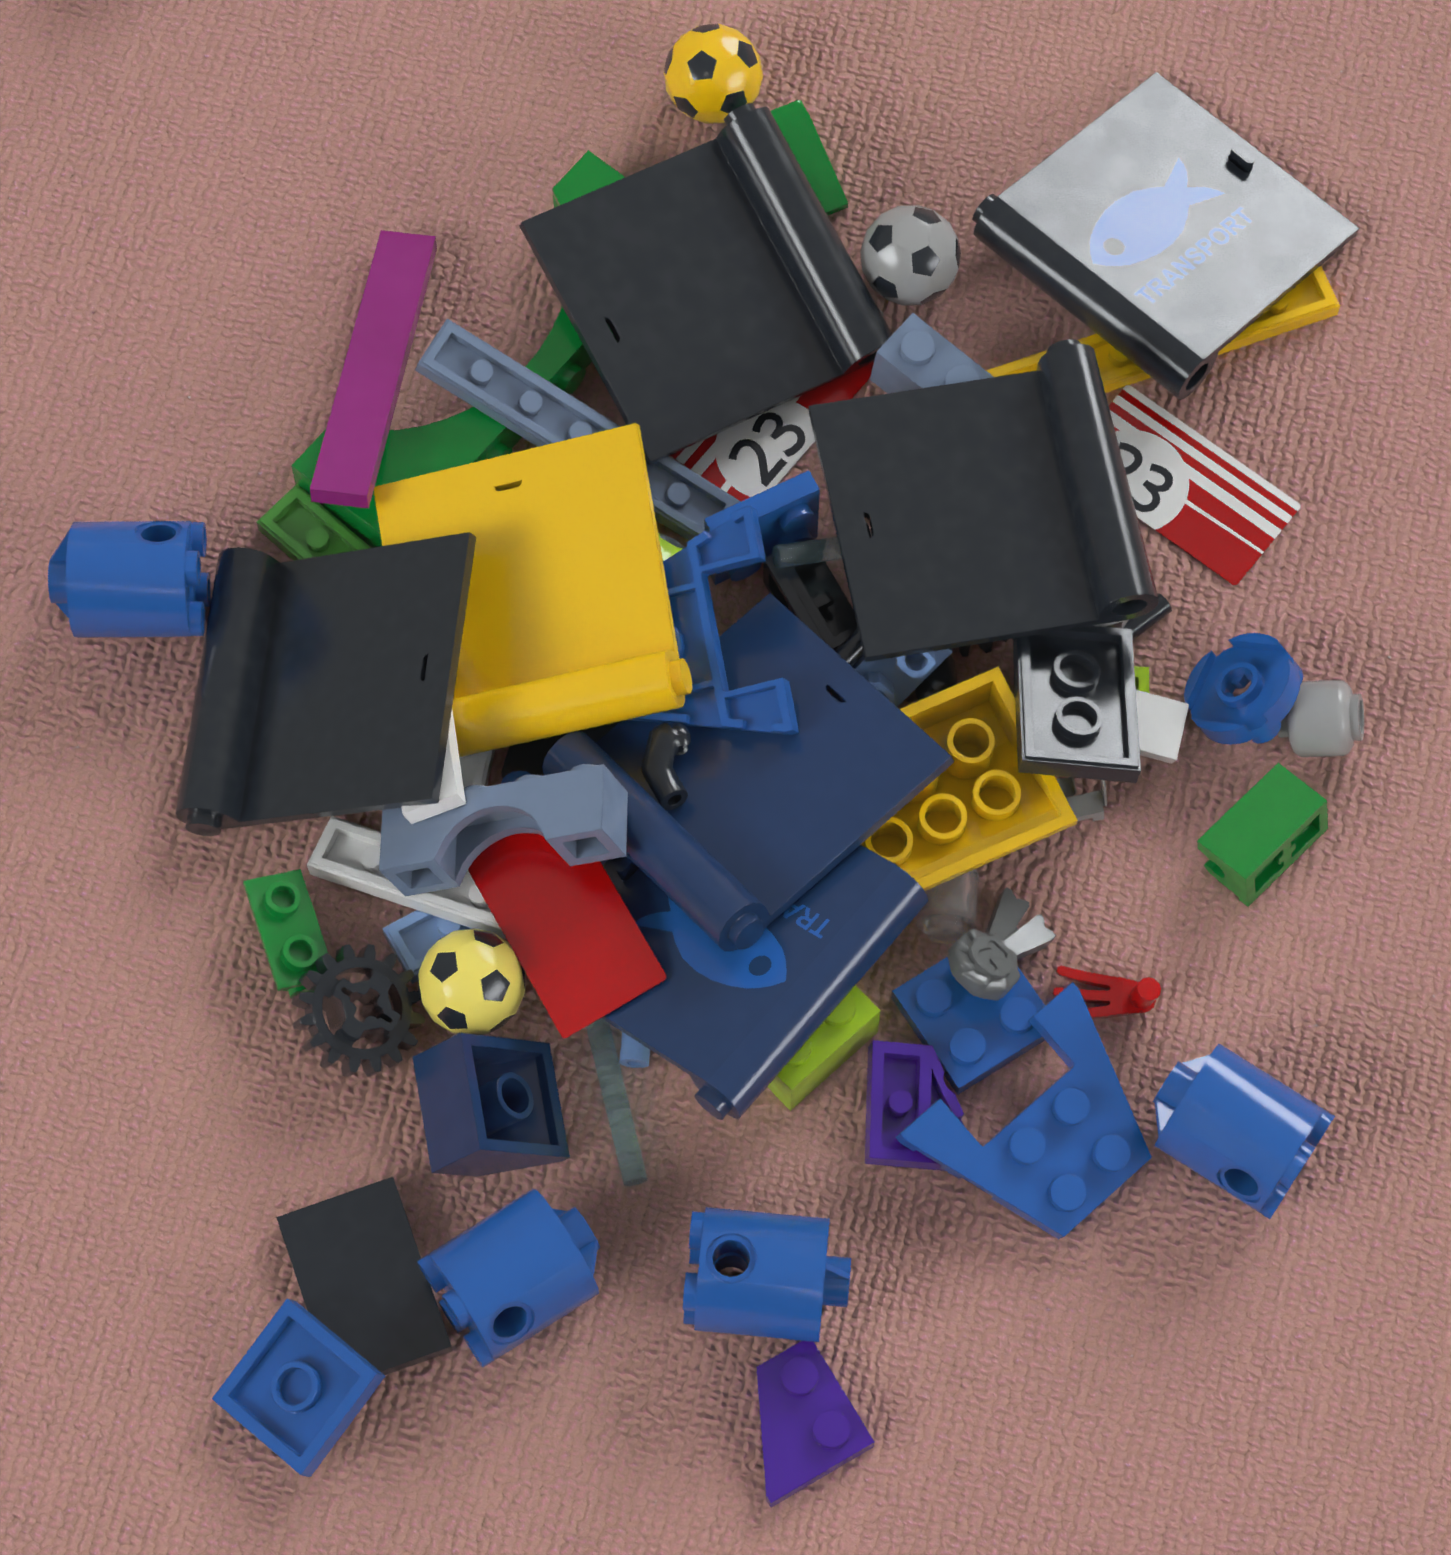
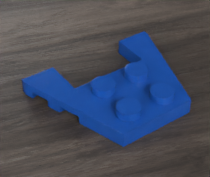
M748 505L730 514L731 519L709 533L703 531L686 542L687 547L663 561L679 658L685 659L692 678V693L685 695V703L681 708L628 720L655 723L667 722L669 724L678 722L687 726L784 735L799 733L790 682L785 678L730 691L728 687L708 576L766 561L757 510Z
M1074 982L1066 986L1028 1020L1069 1067L1068 1071L986 1144L980 1145L941 1098L896 1136V1139L913 1152L915 1150L919 1151L940 1164L941 1169L958 1179L963 1178L993 1196L992 1200L1057 1239L1066 1236L1152 1158L1082 994Z

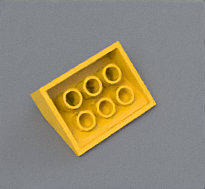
M999 666L900 709L952 756L954 763L861 845L906 871L926 891L1077 824L1078 820L1055 776L1018 772L1015 697Z

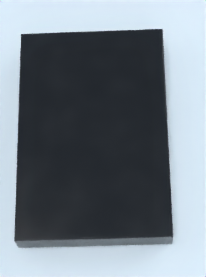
M1088 626L1013 638L1018 772L1137 783L1141 772L1132 629Z
M393 1177L276 1217L307 1311L381 1373L388 1375L453 1351L432 1288L417 1264L421 1256Z

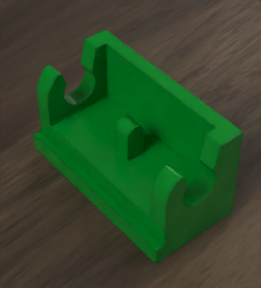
M1277 763L1197 840L1198 849L1209 859L1204 864V867L1220 883L1237 895L1243 904L1247 907L1250 906L1328 830L1327 800L1280 763Z

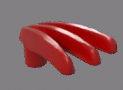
M1062 965L1056 969V974L1061 977L1090 986L1109 989L1108 991L1079 989L1085 1002L1109 1004L1108 1006L1088 1008L1092 1019L1148 1012L1154 1008L1156 999L1161 993L1159 982L1151 977L1143 978L1138 982ZM1056 987L1053 989V996L1055 997L1064 988Z

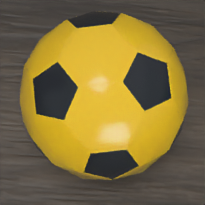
M722 24L699 25L682 34L669 50L664 67L666 92L675 106L688 117L706 124L725 123L724 118L730 112L745 104L753 103L759 94L763 79L760 55L751 41L738 30Z

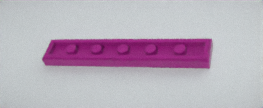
M380 231L310 486L311 502L369 509L437 252L436 236Z

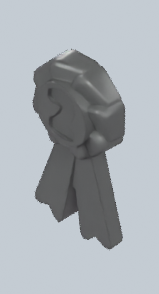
M1008 887L998 896L985 933L971 929L963 934L948 950V960L952 975L969 993L983 999L1000 1000L1020 978L1017 960L1045 949L1056 937L1053 931L1045 927L1042 914L1036 915L1020 929H1017L1018 923L1029 908V902L1016 899L1012 890Z

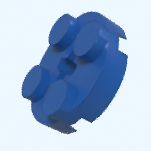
M1261 633L1241 634L1229 639L1228 641L1233 647L1224 650L1218 656L1211 650L1202 657L1192 670L1184 690L1185 703L1189 704L1188 709L1191 712V719L1208 739L1221 744H1241L1250 740L1261 744L1272 740L1281 729V721L1293 707L1304 677L1303 670L1276 638ZM1251 681L1250 687L1244 693L1234 696L1233 692L1235 689L1245 688Z

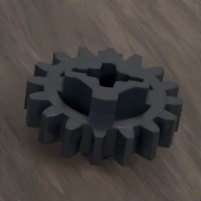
M350 944L336 950V960L328 953L321 956L315 962L318 972L308 970L299 979L309 992L299 993L292 998V1005L305 1009V1016L292 1023L293 1028L296 1030L308 1029L311 1035L302 1048L305 1052L319 1047L324 1052L320 1062V1066L324 1069L337 1060L341 1061V1070L344 1077H350L355 1074L360 1064L367 1077L379 1073L382 1062L389 1068L395 1066L403 1060L399 1049L408 1051L418 1043L416 1037L408 1030L417 1028L425 1023L423 1015L412 1012V1005L421 1000L418 991L409 992L406 984L415 975L413 971L407 970L398 975L393 970L397 955L391 953L381 961L375 960V946L371 944L363 947L357 957ZM344 973L365 974L364 978L357 983H351L345 978L341 980L335 978ZM389 996L392 1000L394 1010H392ZM356 1000L363 1004L360 1014L365 1019L362 1021L354 1017L357 1007L352 1002ZM323 1011L326 1012L329 1028L325 1022ZM364 1037L373 1043L377 1040L382 1043L380 1046L370 1049L352 1047L354 1042Z

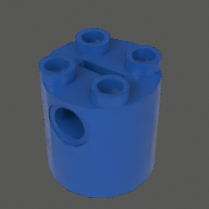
M73 522L51 556L48 566L50 601L55 603L69 618L73 636L76 638L204 636L205 607H210L211 603L210 573L201 572L200 557L206 556L207 551L205 522Z
M1218 1044L1210 1055L1183 1063L1178 1061L1153 1100L1158 1129V1139L1154 1146L1263 1216L1271 1219L1335 1116L1223 1045Z
M534 1188L417 1261L420 1270L432 1289L437 1293L444 1288L446 1293L442 1295L443 1299L438 1303L457 1333L467 1327L470 1330L463 1337L474 1357L483 1368L599 1294V1288L594 1279L597 1251L600 1249V1245L588 1223L576 1207H572L567 1211L551 1208L545 1198Z
M709 1207L705 1208V1212L692 1211L689 1235V1264H697L699 1268L698 1273L686 1272L683 1295V1324L694 1325L695 1331L819 1342L822 1305L846 1308L848 1306L852 1258L827 1256L830 1218ZM734 1267L742 1270L744 1273L728 1277L722 1275L719 1271Z

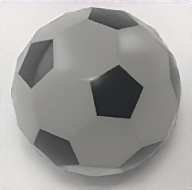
M900 205L882 213L867 229L860 250L861 267L870 287L886 300L902 306L924 305L940 297L955 280L961 260L960 243L950 222L934 210L920 205Z

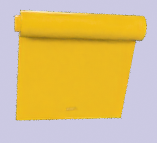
M633 423L374 487L382 546L467 532L476 536L452 705L459 757L684 706L685 695L692 693V678L685 659L679 658L640 425Z

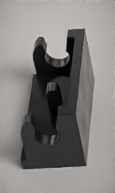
M815 539L803 541L776 555L773 553L766 557V561L763 563V582L769 593L835 651L857 629L854 609L825 562V557Z

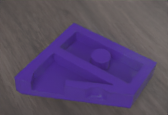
M873 1040L868 1046L865 1164L945 1171L940 1168L941 1165L917 1150L913 1152L896 1139L900 1132L940 1098L963 1124L961 1118L964 1116V1112L955 1093L949 1090L944 1082V1070L932 1045Z
M800 1341L757 1366L766 1501L772 1508L874 1447L875 1441L814 1342Z

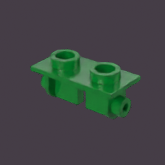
M301 869L245 880L243 885L277 990L288 991L291 999L299 993L309 992L299 979L308 970L318 972L315 962L321 956L328 953Z

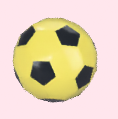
M475 928L456 930L440 938L427 951L418 973V993L424 1008L438 1025L455 1034L483 1035L503 1027L516 1014L525 994L526 974L509 942L495 933Z

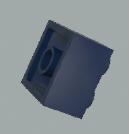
M458 1033L412 1057L431 1173L479 1177L562 1162L570 1158L550 1043Z

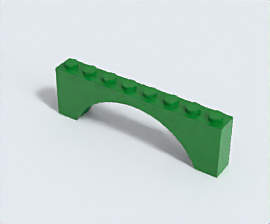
M588 150L552 188L554 208L623 179L625 176ZM563 306L551 332L541 348L525 367L571 395L583 381L586 368L591 364L592 360ZM475 407L427 425L389 430L375 486L512 453V448L522 437ZM326 429L291 465L295 484L302 487L308 494H310V486ZM374 491L369 509L320 503L372 548L382 546Z

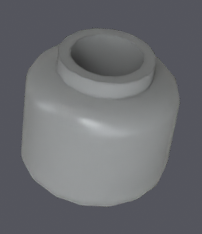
M1343 680L1302 681L1293 707L1281 721L1278 737H1289L1290 746L1299 757L1345 756L1351 751L1354 741H1362L1364 737V705L1362 695L1353 694L1348 683Z

